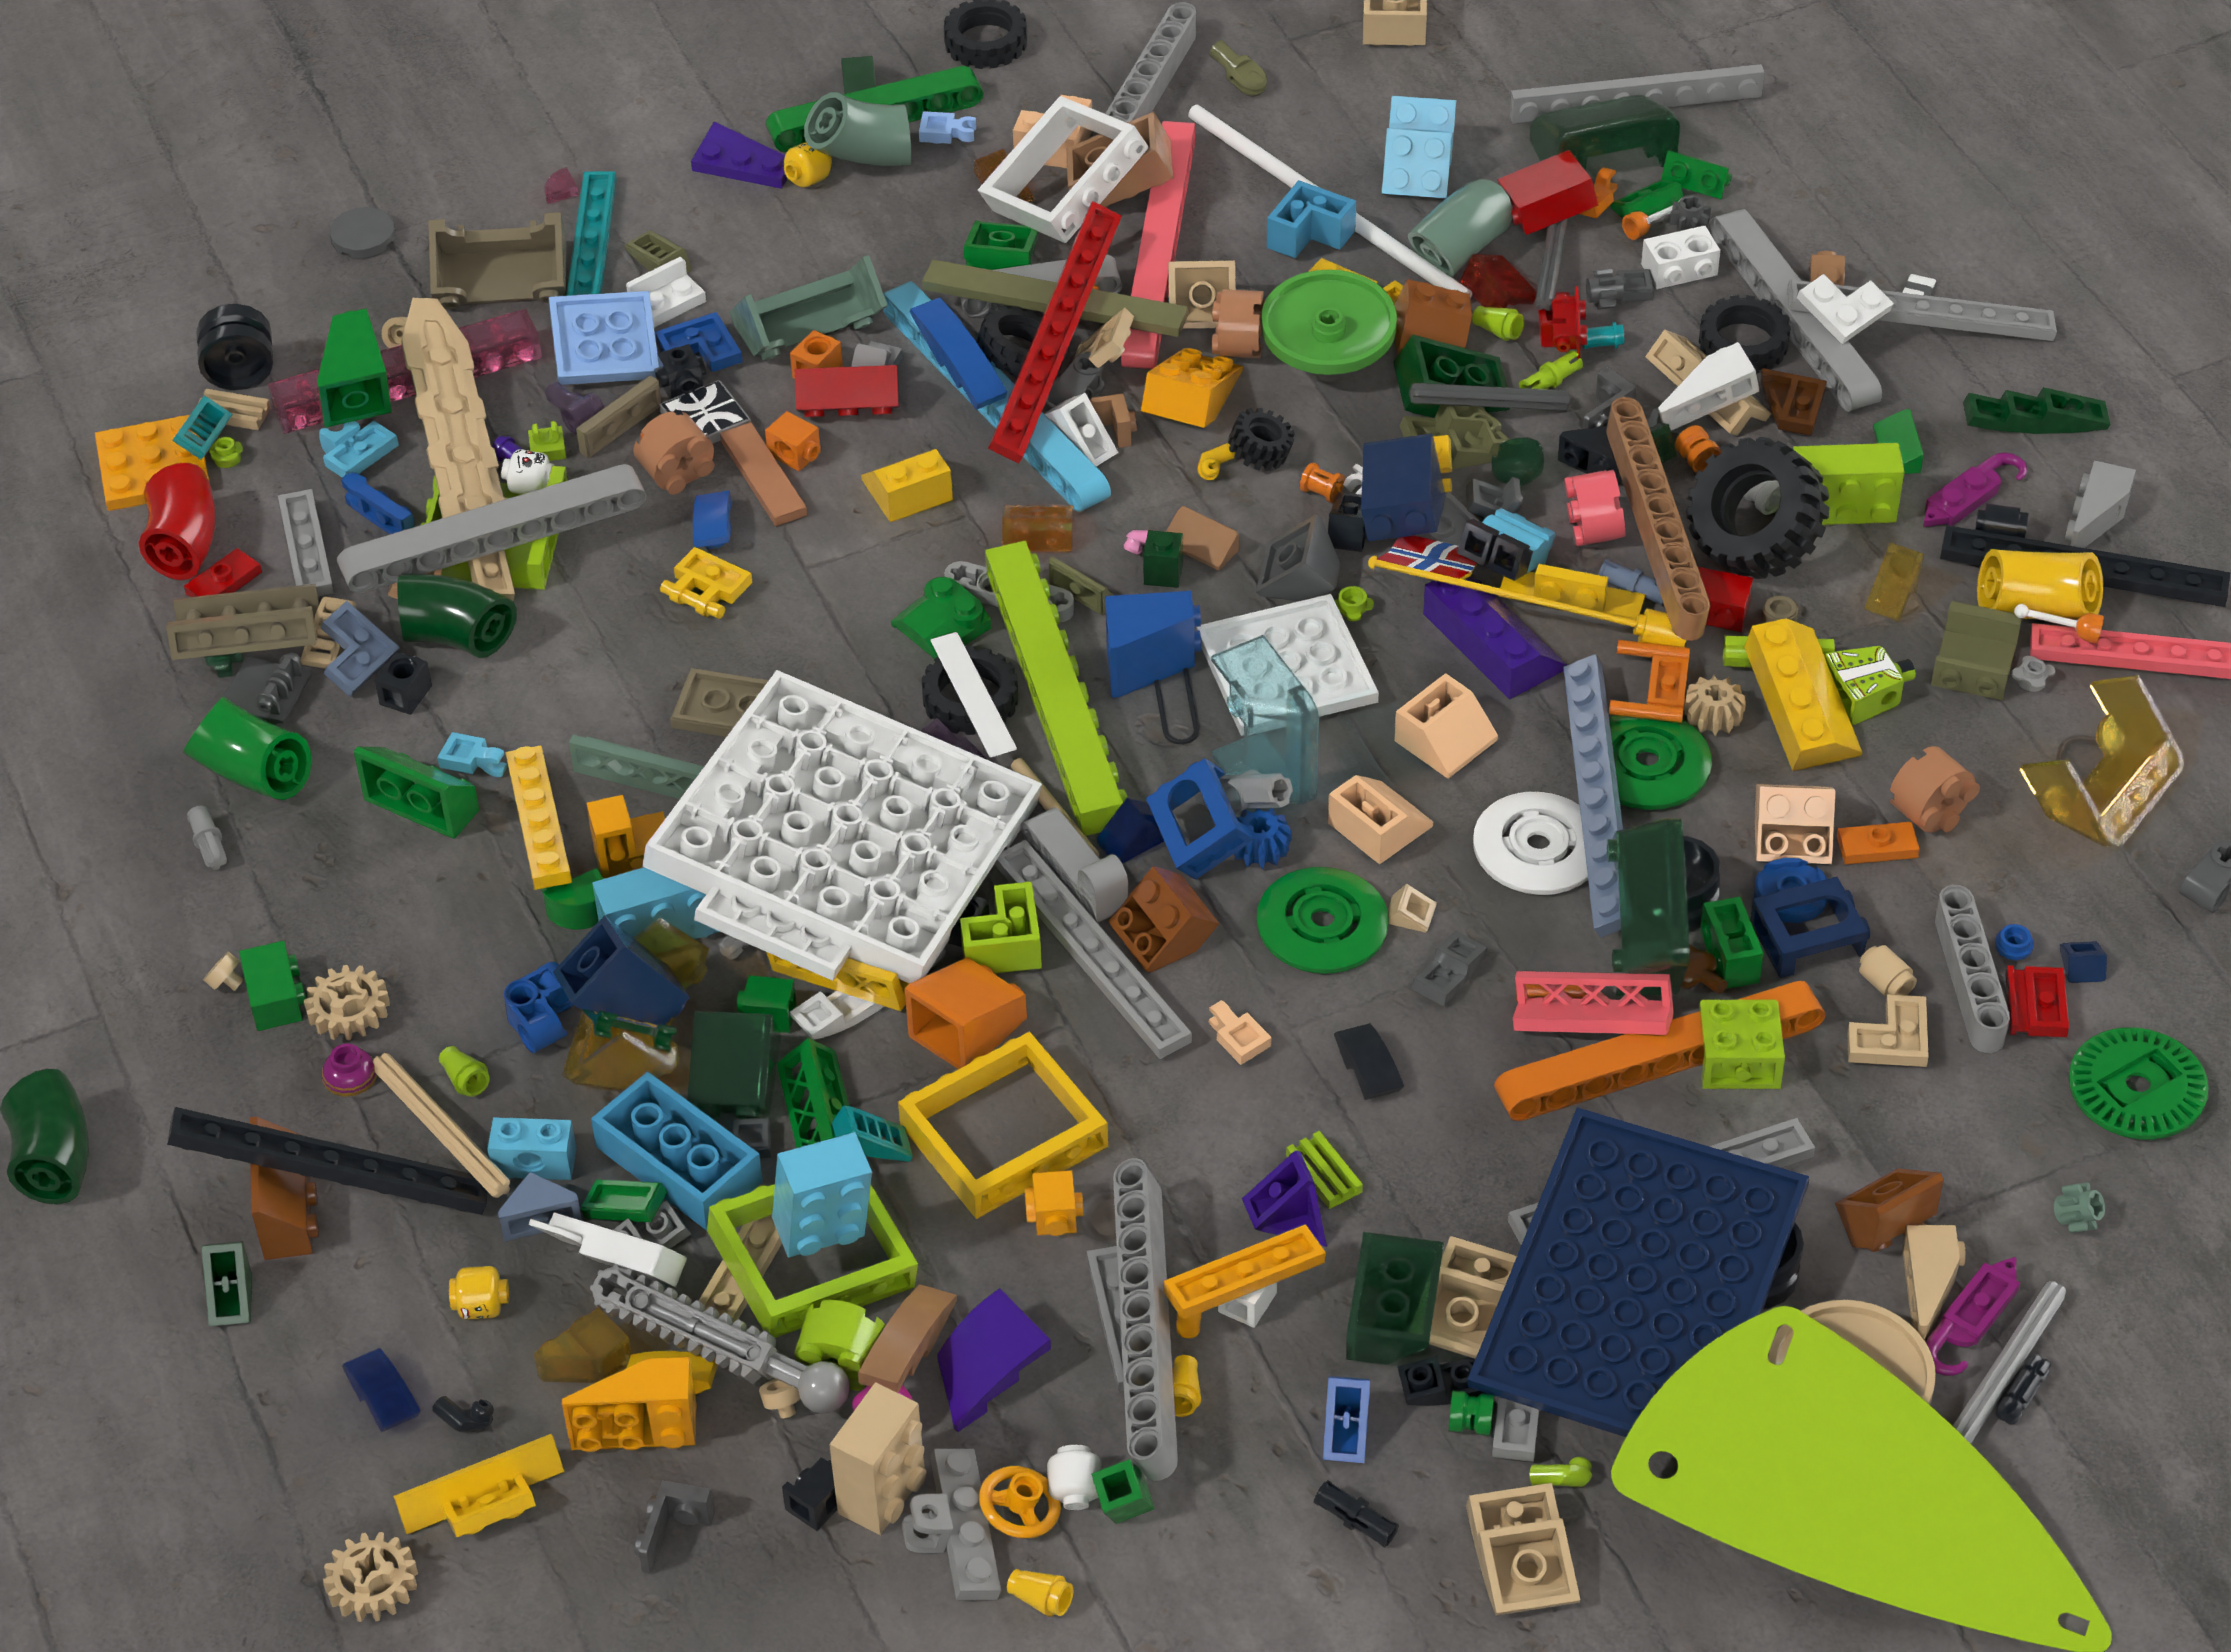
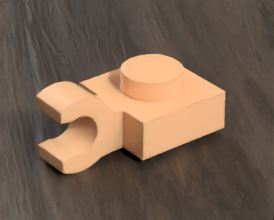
M1222 1000L1209 1007L1210 1012L1214 1015L1209 1019V1023L1217 1031V1041L1240 1065L1271 1047L1272 1037L1248 1012L1238 1018Z

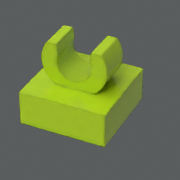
M552 421L551 427L538 429V425L533 424L532 430H528L530 451L546 454L549 461L566 459L562 426H558L555 421Z

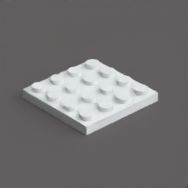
M1331 594L1202 624L1201 627H1196V630H1200L1203 653L1241 736L1378 703L1379 692Z

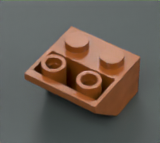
M1152 866L1121 907L1108 920L1109 924L1143 969L1150 973L1196 952L1219 925V922L1181 874Z

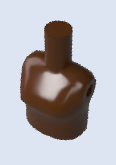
M1680 940L1669 947L1658 960L1659 970L1665 974H1670V977L1677 985L1684 989H1690L1702 983L1717 994H1721L1727 987V981L1713 973L1717 968L1715 957L1711 953L1700 950L1684 940Z

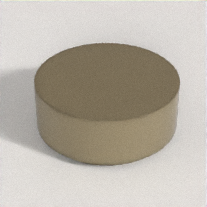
M1786 596L1770 597L1763 604L1762 620L1764 623L1787 618L1797 622L1798 605L1794 600Z

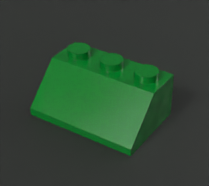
M357 746L353 751L364 801L452 839H455L480 810L476 788L465 779H458L442 772L435 766H427L411 759L404 753H397L385 747Z

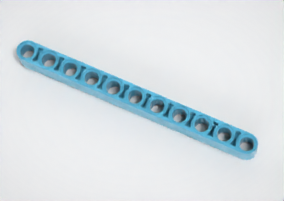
M908 281L883 293L888 305L883 309L887 318L971 403L963 387L957 388L945 366L940 367L910 314L911 308L929 302L931 299L912 281ZM990 362L1007 390V395L1005 399L982 407L978 411L996 429L1014 383L1000 369L996 368L993 362ZM1041 412L1023 457L1077 512H1081L1108 499L1111 496V489L1103 473Z

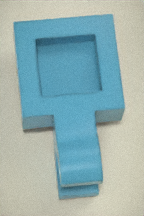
M454 732L451 733L437 757L440 768L473 774L476 768L480 767L491 776L502 777L508 767L507 763L500 762L504 755V750L496 747L487 748L485 738Z

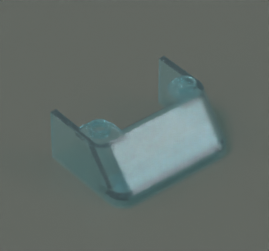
M1264 635L1212 655V663L1230 685V696L1227 697L1228 708L1235 718L1239 717L1244 723V738L1213 750V759L1224 770L1225 775H1240L1251 769L1257 770L1261 774L1281 773L1284 778L1290 779L1293 788L1289 803L1304 804L1316 799L1319 714L1312 696Z

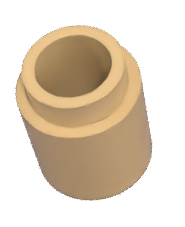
M1886 945L1873 946L1862 955L1860 959V974L1886 998L1887 994L1907 996L1915 987L1917 979L1913 976V970Z

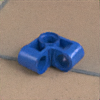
M549 962L542 965L534 972L512 981L504 990L507 1020L531 1053H535L568 1035V1031L563 1029L556 1014L568 1010L573 1004L553 973L560 965L557 962Z

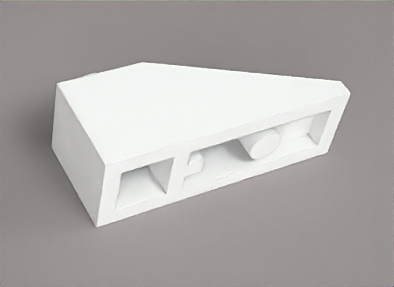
M1739 342L1708 355L1658 407L1662 428L1665 433L1759 392L1756 370Z

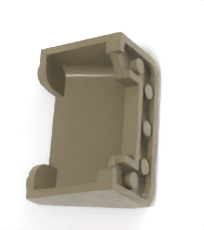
M561 212L544 213V222L537 225L536 220H530V227L466 231L464 224L457 225V230L446 227L445 219L428 220L431 296L438 299L444 309H455L460 305L534 300L549 303V297L565 295L566 229Z

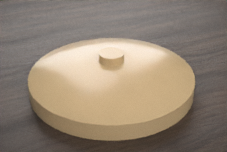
M1854 1300L1826 1301L1801 1310V1312L1829 1328L1867 1354L1930 1405L1936 1375L1933 1357L1921 1335L1903 1318L1883 1307ZM1782 1325L1773 1339L1768 1355L1769 1361L1773 1364H1781L1785 1359L1793 1337V1330L1788 1325Z

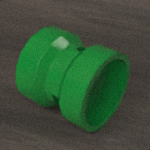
M1453 1390L1448 1431L1462 1433L1467 1429L1474 1430L1477 1435L1490 1436L1494 1395L1482 1393L1478 1397L1469 1396L1465 1391Z

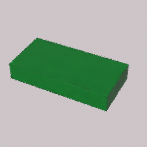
M596 1179L580 1211L586 1219L625 1221L629 1218L631 1221L652 1222L667 1194V1190L662 1183Z

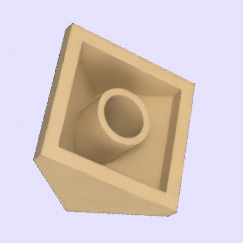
M1235 260L1168 262L1169 303L1188 306V317L1183 329L1216 328L1218 322H1213L1212 319L1213 302L1216 301L1217 292H1222L1223 289L1236 290Z

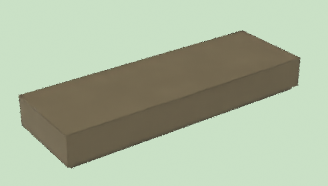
M651 375L577 427L580 453L590 458L658 409L659 404H661L659 380Z

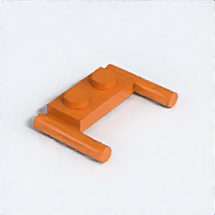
M1618 640L1617 654L1652 658L1647 704L1610 700L1609 714L1682 723L1690 648Z

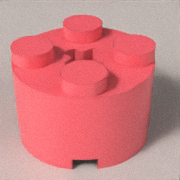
M1604 470L1564 478L1567 498L1573 499V501L1567 503L1570 524L1577 522L1578 525L1573 526L1576 547L1625 537L1623 508L1620 507V491L1614 470Z

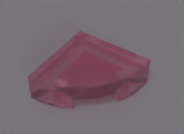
M567 167L553 173L545 183L547 204L578 195L577 186Z

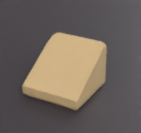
M1405 884L1391 898L1388 907V924L1426 933L1437 902L1410 885Z

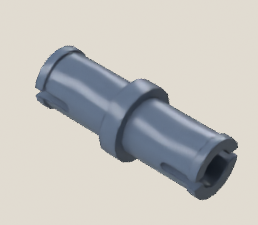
M1605 559L1598 575L1608 577V583L1630 592L1645 594L1646 599L1664 606L1655 579L1644 575V571L1636 568L1632 570L1612 562L1610 559Z

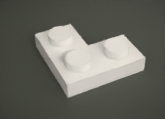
M1824 274L1801 289L1797 296V299L1841 344H1844L1891 311L1894 304L1872 281H1869L1846 297Z

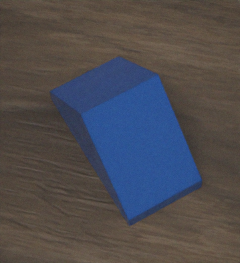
M1328 1377L1323 1460L1365 1463L1370 1379Z

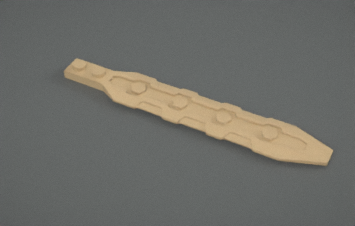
M412 298L401 345L407 369L412 374L417 396L415 404L418 417L422 419L428 442L426 451L430 467L435 472L440 493L438 502L443 519L507 498L503 497L497 473L499 465L495 449L490 445L484 421L486 419L483 400L478 396L472 372L474 364L468 341L438 299ZM504 550L468 561L473 583L492 589L506 598L514 600L515 592Z

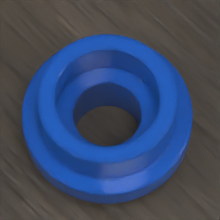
M2007 925L1996 936L1995 948L2001 956L2007 959L2022 960L2030 956L2033 951L2034 940L2030 931L2022 925Z

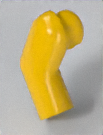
M1223 444L1201 454L1197 467L1201 478L1204 480L1215 479L1219 474L1221 464L1235 458L1236 452H1230V444Z

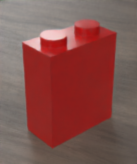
M1570 150L1497 179L1498 184L1510 198L1513 207L1511 213L1512 224L1514 226L1519 225L1526 235L1599 206L1592 178Z

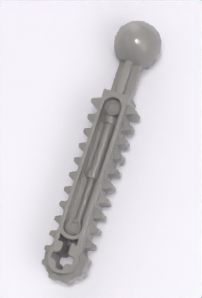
M614 1264L613 1267L607 1268L604 1271L599 1270L594 1284L590 1285V1290L593 1292L595 1299L594 1304L600 1310H605L610 1316L616 1317L619 1314V1318L627 1324L633 1320L632 1324L639 1330H643L647 1326L646 1331L652 1336L656 1337L660 1333V1338L667 1343L674 1339V1344L682 1350L688 1345L687 1350L697 1356L702 1352L701 1357L708 1362H712L716 1358L715 1363L720 1368L725 1369L729 1365V1371L733 1375L738 1377L741 1374L751 1384H754L760 1377L771 1380L773 1377L790 1386H794L798 1389L803 1405L813 1412L830 1413L840 1409L848 1399L850 1390L849 1379L844 1369L836 1363L820 1361L806 1366L778 1351L775 1348L776 1339L764 1330L761 1333L754 1326L746 1330L747 1325L743 1321L737 1319L733 1323V1318L726 1313L719 1317V1312L715 1308L710 1306L705 1310V1305L698 1300L691 1304L692 1299L682 1293L678 1297V1293L670 1287L664 1291V1286L657 1281L650 1285V1279L642 1274L637 1278V1274L632 1269H624L618 1264ZM623 1288L627 1291L626 1297L624 1298L622 1295L612 1292L613 1289Z

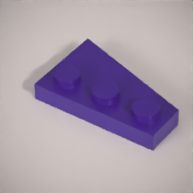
M715 121L691 160L692 171L780 189L783 188L788 179L784 173L785 155Z

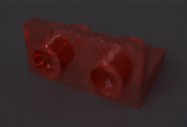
M1473 254L1460 280L1461 284L1471 290L1474 298L1484 307L1507 308L1508 304L1514 306L1518 304H1533L1536 299L1537 291L1502 255Z

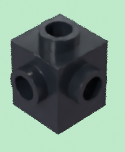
M689 344L657 353L659 367L654 369L655 377L659 380V387L664 388L669 399L692 393L697 388L703 386L702 375L706 374L705 365L700 355L695 356Z

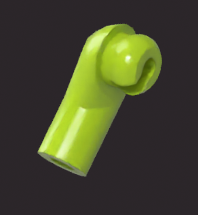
M1574 1457L1570 1460L1569 1464L1531 1465L1530 1482L1532 1486L1552 1483V1486L1583 1487L1592 1478V1473L1590 1472L1592 1465L1584 1457Z

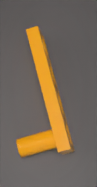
M1305 1224L1165 1280L1163 1292L1177 1311V1333L1183 1338L1196 1337L1200 1332L1202 1312L1325 1263L1326 1252Z

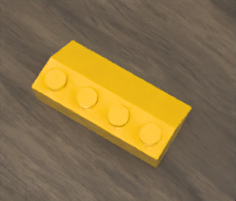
M1787 618L1753 625L1744 648L1792 771L1861 756V747L1814 629Z

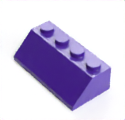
M1473 577L1465 579L1466 581L1484 584L1481 580ZM1435 580L1425 584L1423 615L1509 700L1564 671L1563 667L1567 666V664L1495 594Z

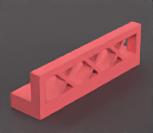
M1517 971L1515 975L1518 1005L1513 1015L1514 1031L1668 1034L1674 1015L1670 974ZM1526 984H1539L1549 993L1544 998H1528ZM1567 985H1578L1587 994L1582 999H1572L1562 990ZM1605 986H1616L1625 995L1620 1000H1611L1600 991ZM1643 987H1661L1662 1001L1647 1000L1639 991Z

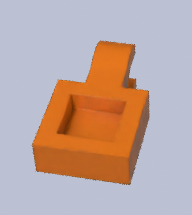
M1605 167L1600 169L1593 185L1599 206L1584 211L1580 215L1597 219L1614 201L1613 193L1618 188V184L1610 182L1611 178L1616 174V170Z

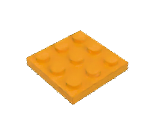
M190 415L95 432L103 490L108 511L146 504L144 497L146 483L162 468L176 463L198 465L205 471L209 481L205 456L201 460L172 441Z

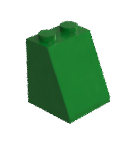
M367 308L346 311L332 317L317 379L325 428L392 413L387 373Z

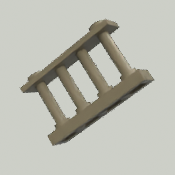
M316 584L174 599L176 621L167 622L166 625L172 660L316 645L317 637L314 617L319 606Z

